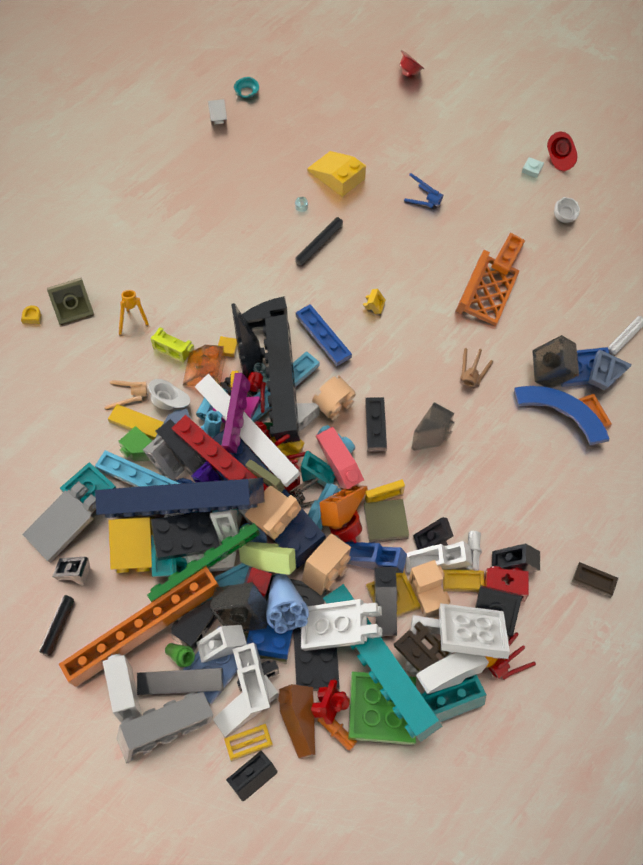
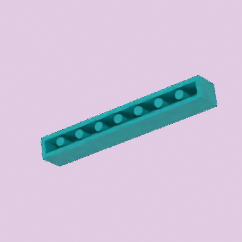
M344 584L323 597L326 604L355 600ZM367 618V625H371V622ZM367 637V641H364V644L350 645L352 650L357 648L360 652L357 657L362 665L365 667L368 664L372 670L368 674L375 684L380 682L383 686V689L380 691L387 702L392 700L395 704V707L392 709L399 720L404 718L408 723L405 729L412 739L416 736L422 742L443 727L381 637Z

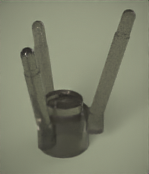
M318 478L305 481L289 492L290 495L297 499L302 509L312 506L314 501L303 503L302 501L305 500L302 492L318 482Z

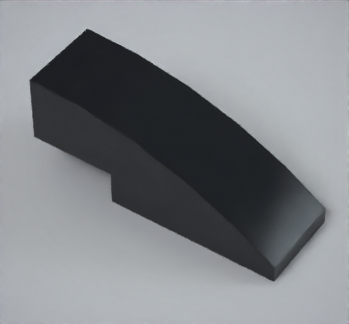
M285 296L265 301L244 312L242 315L252 330L263 329V326H266L265 318L287 314L288 318Z

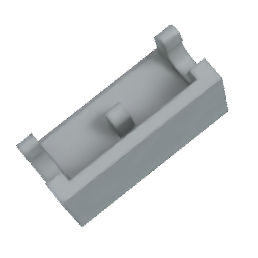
M161 436L155 438L143 449L162 476L175 481V478L184 471V467L174 457Z

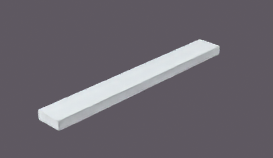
M208 374L195 388L216 411L223 415L222 417L226 421L230 396ZM244 412V424L240 431V437L274 475L282 481L284 486L288 487L301 474L300 471Z

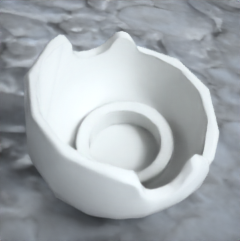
M563 197L555 204L554 214L560 222H573L580 214L579 204L573 198Z

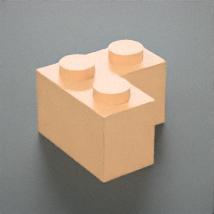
M435 560L411 568L409 583L420 604L422 616L427 618L439 614L440 603L449 604L451 602L448 593L444 592L441 587L444 578L443 569L440 565L437 566Z

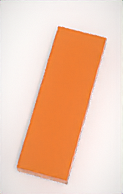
M510 233L491 268L507 275L525 240Z

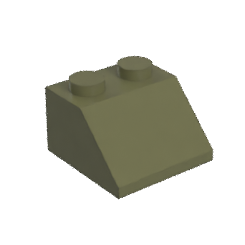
M82 278L47 288L59 325L94 314Z

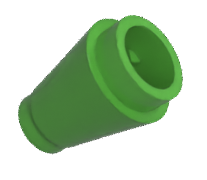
M169 643L165 648L166 655L179 667H188L195 659V653L189 646Z

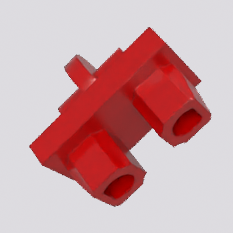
M330 680L328 687H319L317 692L319 702L312 704L311 711L314 718H324L326 725L333 724L337 712L348 709L350 699L344 691L340 692L337 689V680Z

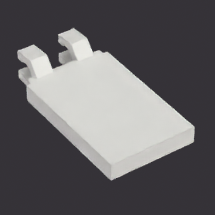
M361 599L308 606V623L306 626L301 627V649L308 651L364 644V641H367V637H382L381 627H378L377 624L367 625V616H382V607L378 606L377 603H364Z

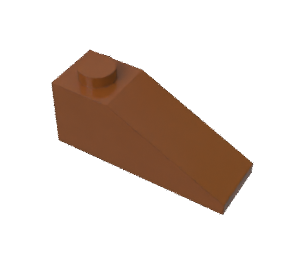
M291 684L280 688L278 696L279 711L298 758L303 759L315 755L314 716L311 711L312 704L314 703L313 687Z

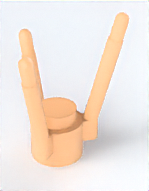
M110 381L109 383L113 385L131 386V395H135V397L107 405L104 409L114 408L116 404L124 405L134 401H142V397H147V383Z

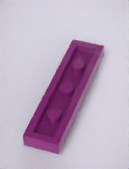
M235 373L221 445L229 453H237V447L240 445V431L244 424L243 414L247 407V392L250 390V382L243 373Z

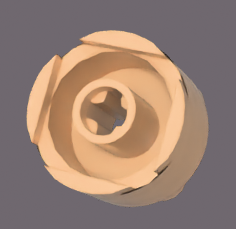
M338 375V378L334 376L319 389L321 393L319 396L315 394L312 402L316 403L325 416L333 421L340 415L339 411L343 408L348 409L353 405L354 401L352 399L356 394Z

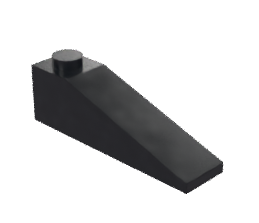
M233 303L231 307L242 373L248 379L251 372H259L263 367L265 349L260 347L258 338L236 304Z

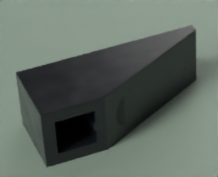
M169 419L155 432L162 437L167 447L187 472L192 475L207 461L172 430L175 423Z

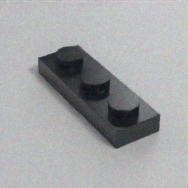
M384 397L365 398L367 451H387Z

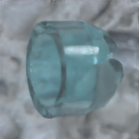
M303 196L298 197L295 200V209L301 212L307 210L308 200Z

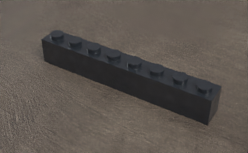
M286 314L265 318L266 326H263L264 337H267V339H264V347L268 351V353H265L266 364H269V367H266L267 378H270V381H267L268 392H271V395L268 396L269 407H272V410L269 411L270 422H273V426H270L271 437H275L276 441H278L285 435H290L281 444L300 441L291 335Z

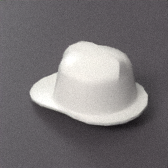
M155 379L149 383L148 388L151 393V401L156 407L170 410L173 408H184L190 404V397L170 382L163 379Z

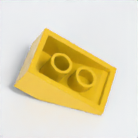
M329 151L308 167L307 171L343 197L365 180L366 165L354 156Z

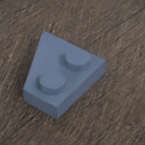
M599 350L596 353L588 383L606 390L632 364Z

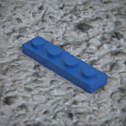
M311 304L296 312L297 319L336 366L352 358V353Z

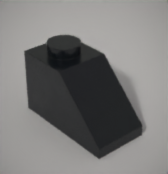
M527 543L492 551V566H499L507 570L520 568L523 571H529V573L540 571V551Z

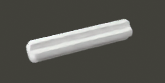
M638 316L608 347L609 353L616 355L643 327L642 316Z

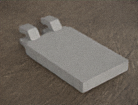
M79 481L71 488V491H64L22 534L50 563L94 519L91 514L96 510V498L91 494L82 503L80 499L89 490Z

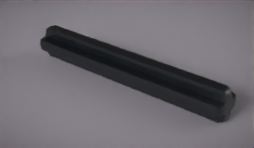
M336 217L295 257V262L300 266L303 265L343 225V220Z

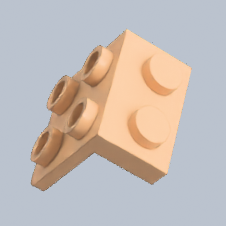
M269 486L264 491L265 502L258 503L257 508L248 509L245 517L275 540L291 520L297 516L301 507L297 499L292 495L286 497L274 487Z

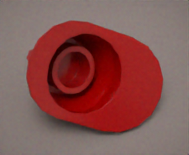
M401 50L403 56L399 66L402 69V74L407 77L410 75L416 76L424 68L409 54Z
M562 131L551 135L548 139L547 148L554 167L560 171L570 170L574 167L578 158L573 139L568 133Z
M357 510L351 520L345 523L342 528L331 529L329 526L331 533L343 542L353 541L357 543L356 537L362 532V525Z

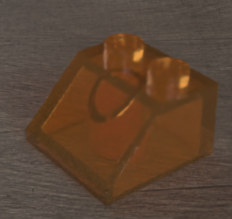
M205 344L189 352L183 386L195 387L208 374L220 384L226 359L224 346Z

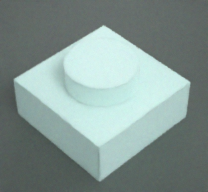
M529 157L522 169V173L537 178L544 162Z

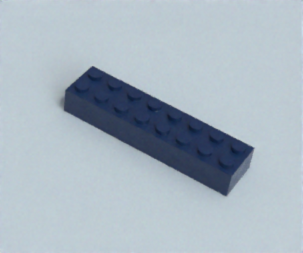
M224 430L213 437L220 445H222ZM240 438L237 453L230 454L243 466L250 459L269 471ZM213 467L215 472L220 476L222 480H227L221 473H219ZM286 489L281 492L286 497L290 496ZM301 508L297 516L285 527L284 531L275 540H272L281 548L295 549L296 568L298 569L323 543L326 536Z
M263 478L95 490L97 515L105 514V518L191 513L196 511L208 512L212 510H242L257 508L258 503L265 502Z

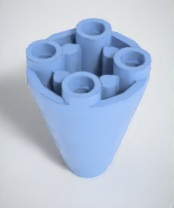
M279 573L274 575L269 589L266 611L267 623L279 634L306 626L309 610L305 601L286 574Z

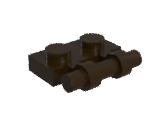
M420 621L414 626L419 632L417 635L409 629L394 643V647L418 672L440 661L435 656L437 653H440L443 658H446L451 653L441 650V640L439 641L431 633L432 630L428 626L425 627ZM423 639H426L433 646L430 650L423 644Z

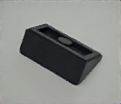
M261 750L229 776L226 781L241 801H245L274 777L278 771Z

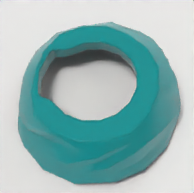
M243 77L235 82L234 90L240 97L252 98L259 91V83L252 77ZM243 88H251L253 90L247 96L241 94Z

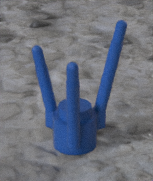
M410 173L409 176L420 183L418 186L428 192L426 198L428 202L407 198L404 201L433 208L434 205L438 207L444 195Z

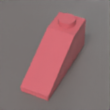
M330 427L315 435L340 488L349 489L364 481L357 463L334 427Z

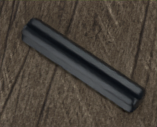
M64 595L41 644L39 652L45 656L51 655L74 603V599L71 596Z

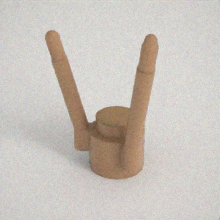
M464 348L460 379L468 387L480 385L482 378L493 364V360H490L481 374H478L479 371L476 367L482 349L478 350L472 368L466 370L467 348Z

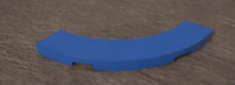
M542 386L514 388L519 407L534 405L555 408V410L571 417L578 423L589 445L609 442L608 433L597 415L574 396L557 389Z

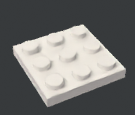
M440 603L439 620L442 651L508 659L510 650L503 611Z

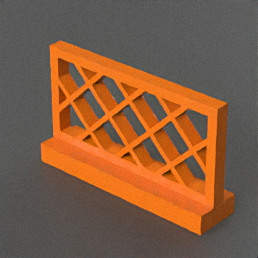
M483 250L455 312L462 314L464 311L496 326L520 270L511 267L509 272L514 275L508 279L505 274L497 270L490 271L488 264H493L495 259L489 256L490 252ZM500 274L502 280L495 281L493 275ZM489 276L492 283L485 284L482 278ZM505 284L507 290L501 292L498 285ZM494 286L497 293L490 295L487 288ZM483 289L486 296L479 298L476 291ZM499 297L502 303L495 305L492 298ZM488 300L491 307L484 308L481 301ZM477 303L480 310L470 308V304ZM493 310L496 318L489 317L487 311Z

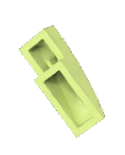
M248 542L239 548L240 562L253 568L288 575L296 569L295 549L281 548L278 544Z

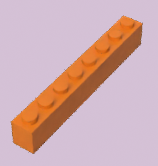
M206 566L58 665L67 681L77 687L103 670V661L108 660V657L115 654H120L121 656L127 654L221 591V588Z

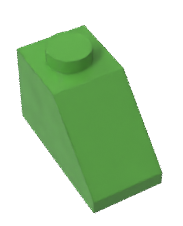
M135 426L118 441L121 447L120 452L124 457H130L134 462L150 461L143 449L152 440Z

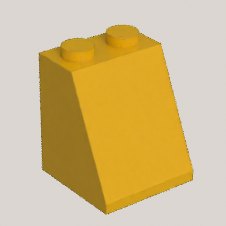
M155 517L108 520L110 570L116 569V573H127L131 568H137V572L150 571L149 567H152L151 535H153L151 519H155Z

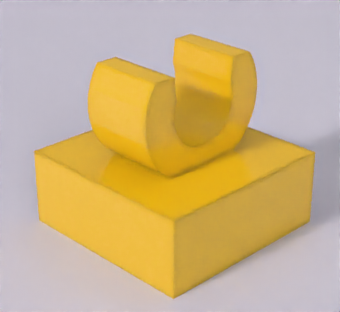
M372 289L370 295L365 297L368 302L363 303V306L366 310H372L374 314H381L386 299L379 289Z

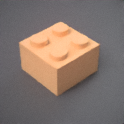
M331 533L306 560L302 582L320 595L325 590L330 591L336 582L335 579L338 576L342 577L348 569L346 564L351 558L349 556L351 547Z

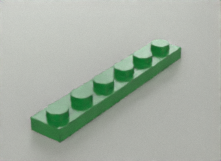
M255 523L243 526L239 530L240 533L234 537L228 536L221 542L222 545L216 549L214 547L210 548L204 553V557L198 561L195 559L186 565V569L180 573L177 571L168 577L169 580L165 583L153 586L150 589L151 592L147 594L150 601H155L207 566L210 569L259 536L260 531Z

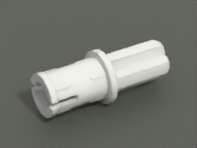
M469 531L468 545L470 546L473 565L467 566V570H479V557L482 550L480 549L481 533L478 531Z

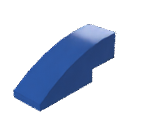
M344 542L351 547L349 553L351 558L347 564L375 570V567H396V573H403L407 554L401 547H382L380 543Z

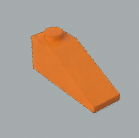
M354 485L319 502L322 526H330L331 529L342 528L345 523L351 520L368 487Z

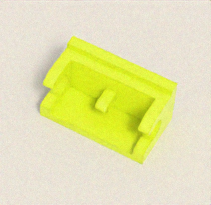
M158 328L150 338L152 347L179 361L185 362L194 349V345L191 344L192 341L184 342L166 334L163 328Z

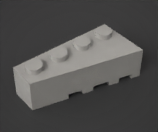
M204 692L189 693L180 701L172 700L163 705V708L158 710L152 708L145 711L143 716L138 718L129 717L123 720L122 724L119 725L117 741L125 762L128 763L134 760L132 756L139 752H143L144 755L151 752L159 742L167 744L173 741L180 732L182 735H186L210 723L213 713Z

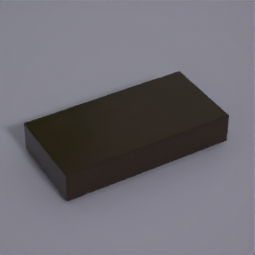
M581 562L578 563L572 579L573 583L610 598L613 596L618 577Z

